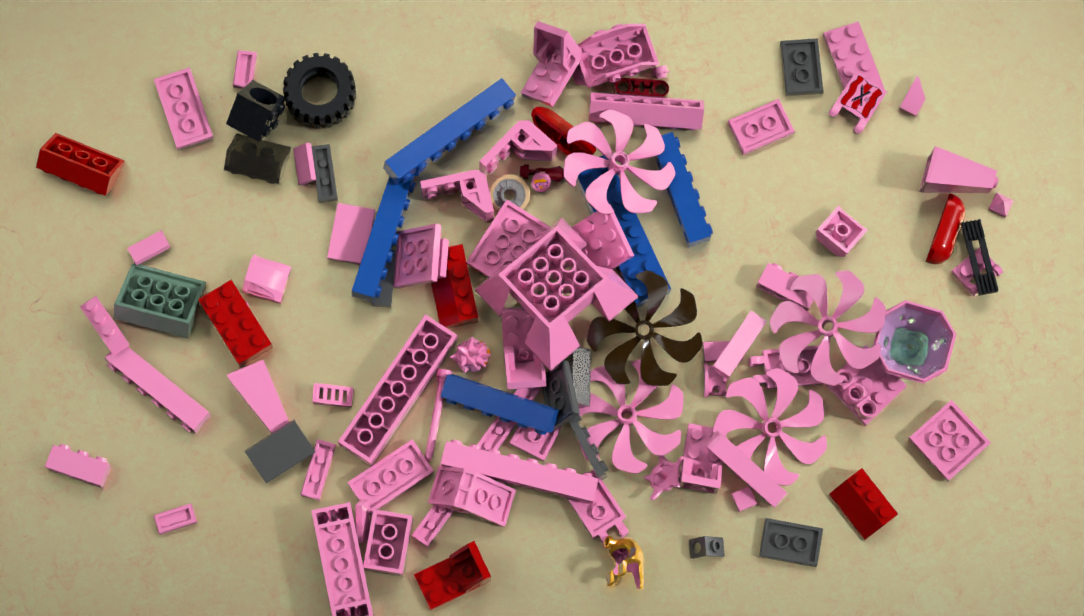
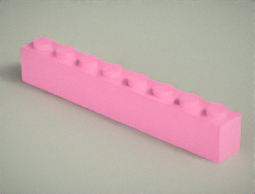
M458 440L446 441L441 460V466L469 469L493 480L589 504L593 503L598 478H595V475L591 473L577 474L576 470L571 468L561 470L557 469V465L551 463L541 465L534 459L527 458L525 461L519 459V456L514 454L505 456L501 455L498 450H481L480 446L470 444V447L462 445V442Z

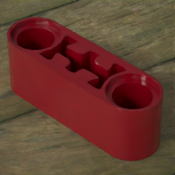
M622 77L621 80L615 82L614 94L667 98L669 92V85L663 80ZM624 85L628 90L620 91L618 87ZM657 88H662L665 91V93L658 94L655 90Z

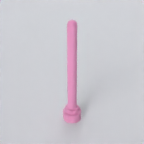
M437 369L436 373L439 383L425 453L427 461H431L433 458L444 399L440 396L447 374H452V371L446 369Z

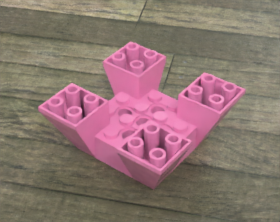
M562 217L533 241L534 245L518 259L502 266L475 289L499 317H501V309L512 308L515 304L519 303L535 319L525 344L550 371L580 347L568 322L592 303L608 321H611L638 298V295L612 269L596 266L581 251L587 243ZM540 266H544V267H545L544 269H541V270H540V269H537V268L540 267ZM567 267H572V268H573L572 270H569V271L565 270ZM553 279L558 280L555 283L550 282ZM537 292H543L541 295H536ZM564 293H571L569 296H563Z

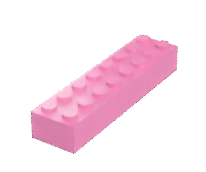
M425 314L339 439V446L369 466H372L457 342L458 335Z

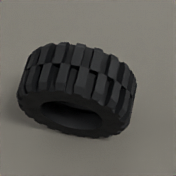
M313 53V57L305 55L302 57L303 61L296 60L293 63L294 68H289L287 77H284L283 94L286 97V106H288L291 115H294L299 123L303 121L307 127H311L312 124L315 125V129H321V125H326L327 128H330L334 122L338 125L342 122V117H348L350 114L349 110L353 109L355 105L356 87L353 74L348 70L346 63H340V59L336 56L332 59L330 54L324 53L323 56H319V53ZM326 77L336 83L338 92L329 103L314 105L303 98L302 88L313 78Z

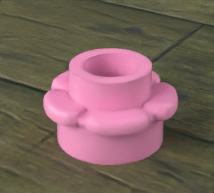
M667 65L652 68L653 74L651 75L655 76L656 79L667 77L666 73H669Z

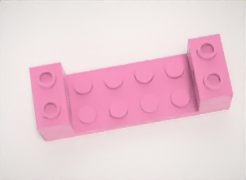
M348 502L311 510L332 616H374L351 503Z

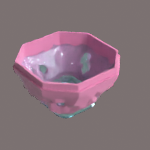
M905 300L886 310L884 326L880 331L876 332L873 347L877 344L881 345L878 360L886 373L924 384L947 371L956 333L943 311ZM907 344H910L913 349H908Z

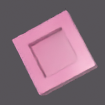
M750 486L731 494L738 512L757 505Z

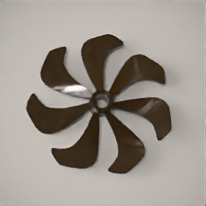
M647 270L636 275V278L646 285L648 291V307L645 320L641 321L634 300L624 310L637 323L635 327L615 319L608 321L605 317L600 316L595 318L590 324L587 343L596 352L601 340L609 335L635 333L636 337L621 344L606 356L604 361L605 369L616 383L630 384L631 381L625 372V365L633 349L643 339L644 345L640 363L642 380L652 386H668L674 381L677 374L663 371L659 367L653 354L650 339L653 337L676 361L681 363L691 361L703 346L700 332L688 341H676L656 333L655 328L676 327L692 323L697 317L696 301L691 292L681 288V299L678 307L668 316L652 324L650 320L668 292V283L662 276ZM643 325L649 326V333L647 335L641 334L640 330Z

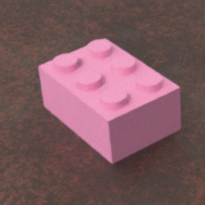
M373 509L363 565L364 570L403 577L413 521L412 515Z

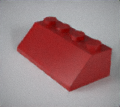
M55 133L40 148L36 168L45 173L60 177L62 180L75 183L79 187L87 188L97 194L106 196L114 187L125 160Z
M463 244L448 247L446 277L439 278L437 282L431 283L439 324L447 329L478 322V313Z

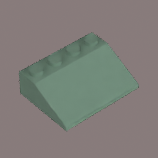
M132 263L114 303V319L189 338L200 306L198 299L203 296L206 282Z

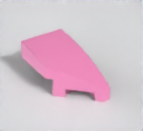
M918 76L915 78L900 108L917 116L925 101V95Z

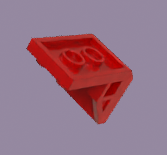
M475 541L449 555V558L414 574L430 610L463 596L491 581L490 572Z

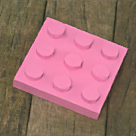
M596 211L572 227L587 243L581 251L596 266L614 269L634 256L615 213L600 214Z
M431 224L398 231L399 239L396 245L393 287L405 288L437 282L441 225Z
M879 360L863 369H855L847 363L841 369H847L852 373L853 377L857 380L856 382L865 387L867 397L870 396V399L877 406V411L869 420H863L853 409L854 407L845 402L843 392L840 393V390L835 386L825 384L865 426L907 386L900 378L886 373ZM846 377V379H845L843 382H841V383H847V382H848L847 377ZM852 390L850 392L853 398L858 399L860 397L857 391ZM869 406L862 407L864 413L871 414Z
M952 400L908 438L947 482L991 443Z

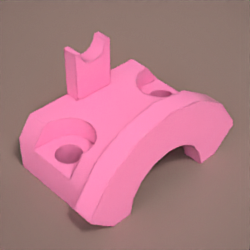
M704 364V397L725 396L727 379L712 369L714 365Z

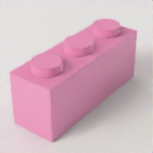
M775 263L767 264L756 285L757 288L782 301H791L798 304L806 311L809 310L814 301L812 296L804 290H791L792 284L799 276L792 272L787 273L783 271L782 267Z
M97 296L80 306L113 356L130 345Z
M60 444L59 447L53 445L45 465L48 470L100 488L104 487L111 468L110 464L107 463V459L96 456V459L88 457L89 453L78 450L77 453L70 451L71 447Z

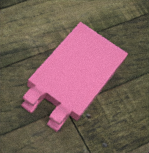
M807 346L799 354L797 359L799 373H793L785 369L779 349L763 350L762 356L750 357L749 367L763 365L765 375H754L752 378L757 380L760 385L766 384V389L777 388L776 383L766 372L780 368L797 380L798 386L822 385L824 383L815 380L811 374V364L819 346Z
M594 470L589 472L594 474L595 478H598ZM599 478L592 504L567 498L592 538L595 539L599 536L603 545L605 538L608 536L606 531L614 526L622 538L629 534L627 527L622 522L626 519L625 514L604 482Z

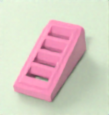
M314 383L313 404L352 407L353 387ZM320 390H323V399H319ZM328 390L331 391V400H327ZM336 391H339L338 401H335ZM343 392H347L346 402H343Z

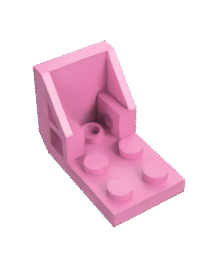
M537 21L534 26L533 54L539 62L521 91L524 97L551 107L554 106L581 60L582 50L568 31Z
M518 121L479 161V171L485 175L488 173L492 174L498 167L497 163L501 159L504 161L510 155V150L521 160L552 161L556 157L557 145L531 121Z
M477 169L420 181L422 198L430 200L437 198L441 194L449 196L456 194V191H460L463 206L486 223L494 220V210L486 175Z
M523 307L501 309L507 389L546 387L545 364L525 344L535 319Z
M688 424L679 477L680 488L717 494L722 478V461L705 446V443L713 436L712 427Z
M439 466L428 503L460 513L473 514L498 526L505 527L516 490L476 471Z

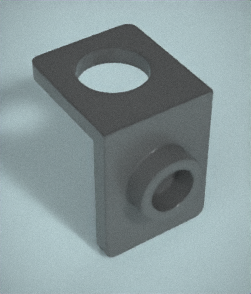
M703 536L689 540L691 559L704 556H725L722 537ZM697 542L701 546L699 553H696L694 550Z

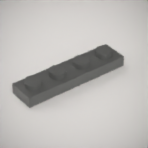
M579 414L571 419L569 423L597 477L602 481L608 477L606 473L608 468L603 460H599L597 456L599 450L595 443H590L588 438L591 435L586 426L582 427L579 422L582 420Z

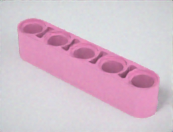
M718 430L705 443V446L774 508L788 494Z

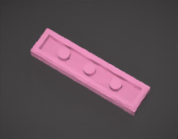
M751 311L712 369L728 379L767 321Z

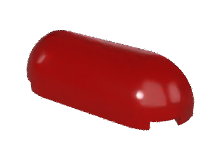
M535 107L532 110L531 117L534 125L566 155L572 153L593 155L596 152V147L583 140L568 144L567 134L574 126L554 111L545 107Z
M949 193L925 261L927 263H944L953 253L961 230V223L964 221L966 214L963 201L954 194Z

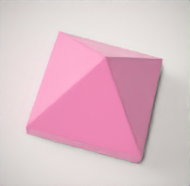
M996 193L989 210L1006 217L1013 200Z

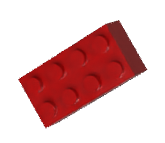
M232 280L198 299L240 368L273 348L269 338Z

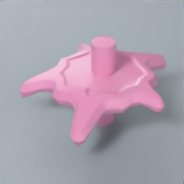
M664 455L658 456L659 464L652 469L650 475L644 476V479L650 481L651 487L654 488L650 497L651 500H655L662 492L670 491L673 487L680 488L678 481L680 477L679 467L683 461V456L675 463L668 461Z

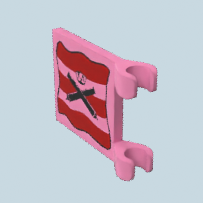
M855 71L828 114L835 117L841 107H843L860 119L853 129L854 132L859 134L865 128L887 91Z

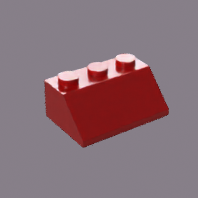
M863 468L829 493V496L864 540L898 515L897 511Z

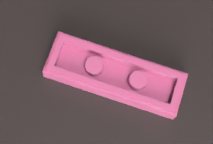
M317 439L314 447L316 452L312 454L301 496L320 501L336 444Z

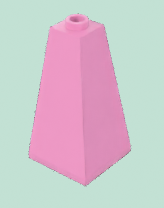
M935 146L928 157L919 192L990 193L993 188H996L999 178L996 177L997 170Z
M264 360L227 374L233 388L270 433L289 423Z

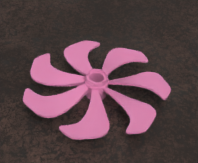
M607 110L599 115L600 118L611 123L616 136V152L614 154L603 133L595 124L583 122L571 128L567 134L568 144L579 140L586 141L596 147L609 160L585 153H572L567 156L564 163V178L574 187L577 177L581 172L593 168H608L609 171L598 177L586 189L585 197L591 206L600 214L614 213V210L607 201L606 195L613 176L620 175L621 196L625 209L631 213L651 212L656 206L657 201L642 198L633 189L624 171L627 169L656 190H665L670 185L675 176V170L671 162L658 171L628 166L629 161L657 156L664 151V141L658 129L645 124L646 140L638 149L627 155L623 150L632 134L633 122L625 114L614 110Z
M850 271L835 273L843 284V291L840 302L832 317L827 315L828 294L826 281L818 274L798 277L792 284L791 290H804L812 296L822 316L820 321L804 308L791 301L780 303L770 318V326L773 333H777L779 328L788 322L807 323L817 326L819 329L789 337L781 343L779 354L786 370L799 373L797 363L799 354L807 345L821 335H824V338L811 364L813 378L821 383L835 386L846 379V377L836 373L830 363V338L832 336L835 337L846 361L855 369L866 368L879 359L881 352L880 344L867 349L860 348L850 343L838 333L839 328L863 333H876L883 328L885 322L886 307L875 297L872 308L867 314L854 320L837 323L836 319L852 307L864 293L863 283ZM826 323H833L830 331H824Z
M641 360L631 362L640 377L638 389L631 405L625 404V384L616 383L605 369V366L594 368L590 372L587 381H602L615 395L620 405L619 410L600 397L588 392H583L576 396L580 416L586 413H603L618 417V419L588 428L591 435L588 439L591 444L595 443L597 448L611 431L621 424L624 425L613 449L612 462L617 469L634 474L641 472L648 465L637 460L632 454L630 426L634 424L642 441L653 454L663 456L680 444L681 431L677 430L669 435L655 433L638 422L637 416L665 420L676 419L682 414L684 400L683 392L677 386L671 385L669 397L664 402L636 412L634 408L657 387L648 385L642 380L640 373ZM626 412L632 413L629 419H624L622 416ZM579 442V445H580V447H581V450H582V452H583V454H584L586 460L589 461L587 455L585 454V452H584V450H583V448H582V446H581V444H580V442Z
M780 368L766 372L777 386V399L771 418L768 417L764 393L757 380L744 378L731 383L727 389L726 398L732 396L744 397L753 405L763 422L761 424L734 410H724L717 416L712 434L717 430L726 436L728 432L735 429H761L762 434L750 438L736 447L750 459L754 450L763 439L770 437L764 472L779 485H791L797 480L799 474L789 472L783 467L778 456L775 437L779 436L800 462L804 464L814 463L827 449L826 436H821L813 443L802 442L782 432V427H812L819 425L824 418L822 397L815 391L809 390V402L806 408L797 415L779 421L777 419L786 410L798 391V382L793 376ZM770 422L775 425L773 433H770L767 429Z

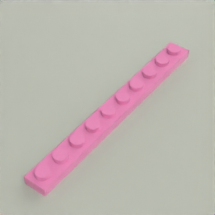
M538 387L520 388L515 391L514 395L533 401L541 389ZM497 416L477 445L481 447V450L489 451V449L498 450L517 422H503ZM433 505L412 534V537L426 547H429L454 511Z

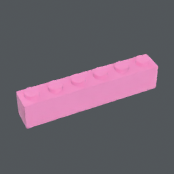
M591 92L589 121L594 123L608 122L600 118L599 115L607 110H614L630 117L633 126L648 124L655 128L662 126L671 129L687 128L688 130L702 129L704 101Z
M126 347L114 356L110 351L105 357L108 362L107 366L112 371L116 372L118 370L123 374L121 378L128 384L133 382L137 385L136 390L143 396L148 394L153 398L151 402L158 408L163 406L168 410L166 414L173 420L179 419L182 422L181 426L188 432L192 430L197 433L211 416L205 408L129 347Z

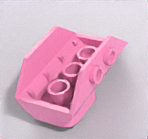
M617 24L610 30L596 31L594 35L578 44L582 50L581 60L572 75L575 84L585 85L590 88L609 81L611 83L621 80V77L627 75L629 77L635 76L641 71L659 65L646 25Z

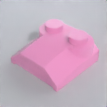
M838 206L817 229L815 234L817 240L833 254L845 257L868 229L861 226Z

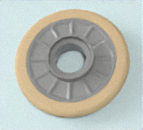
M505 174L493 181L489 192L495 211L499 212L506 201L504 192L509 189L515 193L514 199L510 200V202L523 210L527 207L530 200V190L527 183L521 177Z

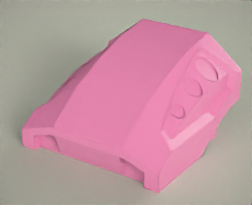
M253 254L245 277L243 292L281 304L291 266L270 261Z

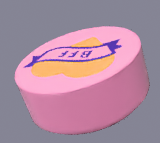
M543 172L536 173L531 183L533 189L538 192L547 191L551 184L549 175Z

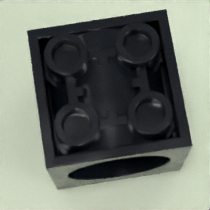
M252 80L237 93L226 125L259 142L264 137L267 138L271 130L277 128L279 124L277 119L285 109L284 101L286 97Z

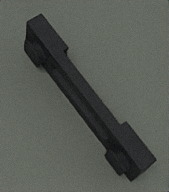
M981 219L962 222L961 228L978 294L980 296L996 293L999 289L984 238ZM972 241H979L987 274L980 275Z

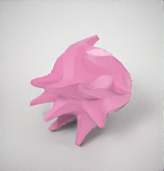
M471 337L459 344L454 355L449 357L455 360L463 373L467 371L476 372L480 371L482 367H486L491 352L485 342Z

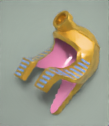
M607 536L604 545L606 548H610L609 554L615 561L614 569L605 576L607 586L614 584V577H621L626 573L632 572L637 589H642V549L633 539L622 538L617 540L613 539L612 536Z

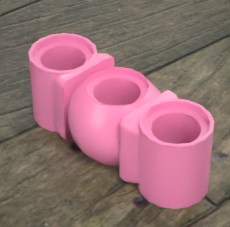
M839 370L837 373L846 376L848 382L835 385V387L840 390V393L843 392L845 402L854 407L853 409L861 419H871L877 411L875 402L870 399V396L867 397L865 387L856 382L857 380L849 370ZM852 390L859 393L860 397L858 399L851 396L850 392ZM869 406L871 414L864 413L862 407Z

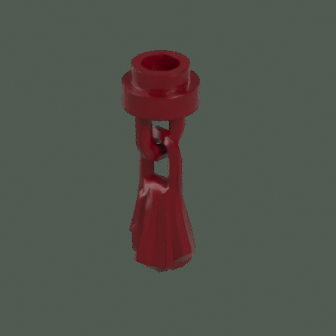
M529 164L520 166L519 177H523V179L528 180L529 175H535L540 171H545L551 180L556 182L564 179V169L560 166L536 168L535 170L529 169Z

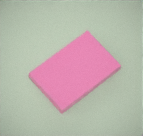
M779 99L732 118L727 122L743 155L790 136L795 132Z
M338 203L327 259L361 264L373 227L375 209Z

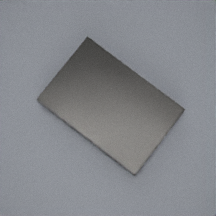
M818 38L781 41L780 48L785 95L823 94Z
M565 360L551 371L549 370L545 373L546 387H542L545 405L559 409L554 430H557L580 414L569 361Z
M295 419L245 450L246 455L266 483L316 452Z
M765 518L759 557L817 567L823 528Z

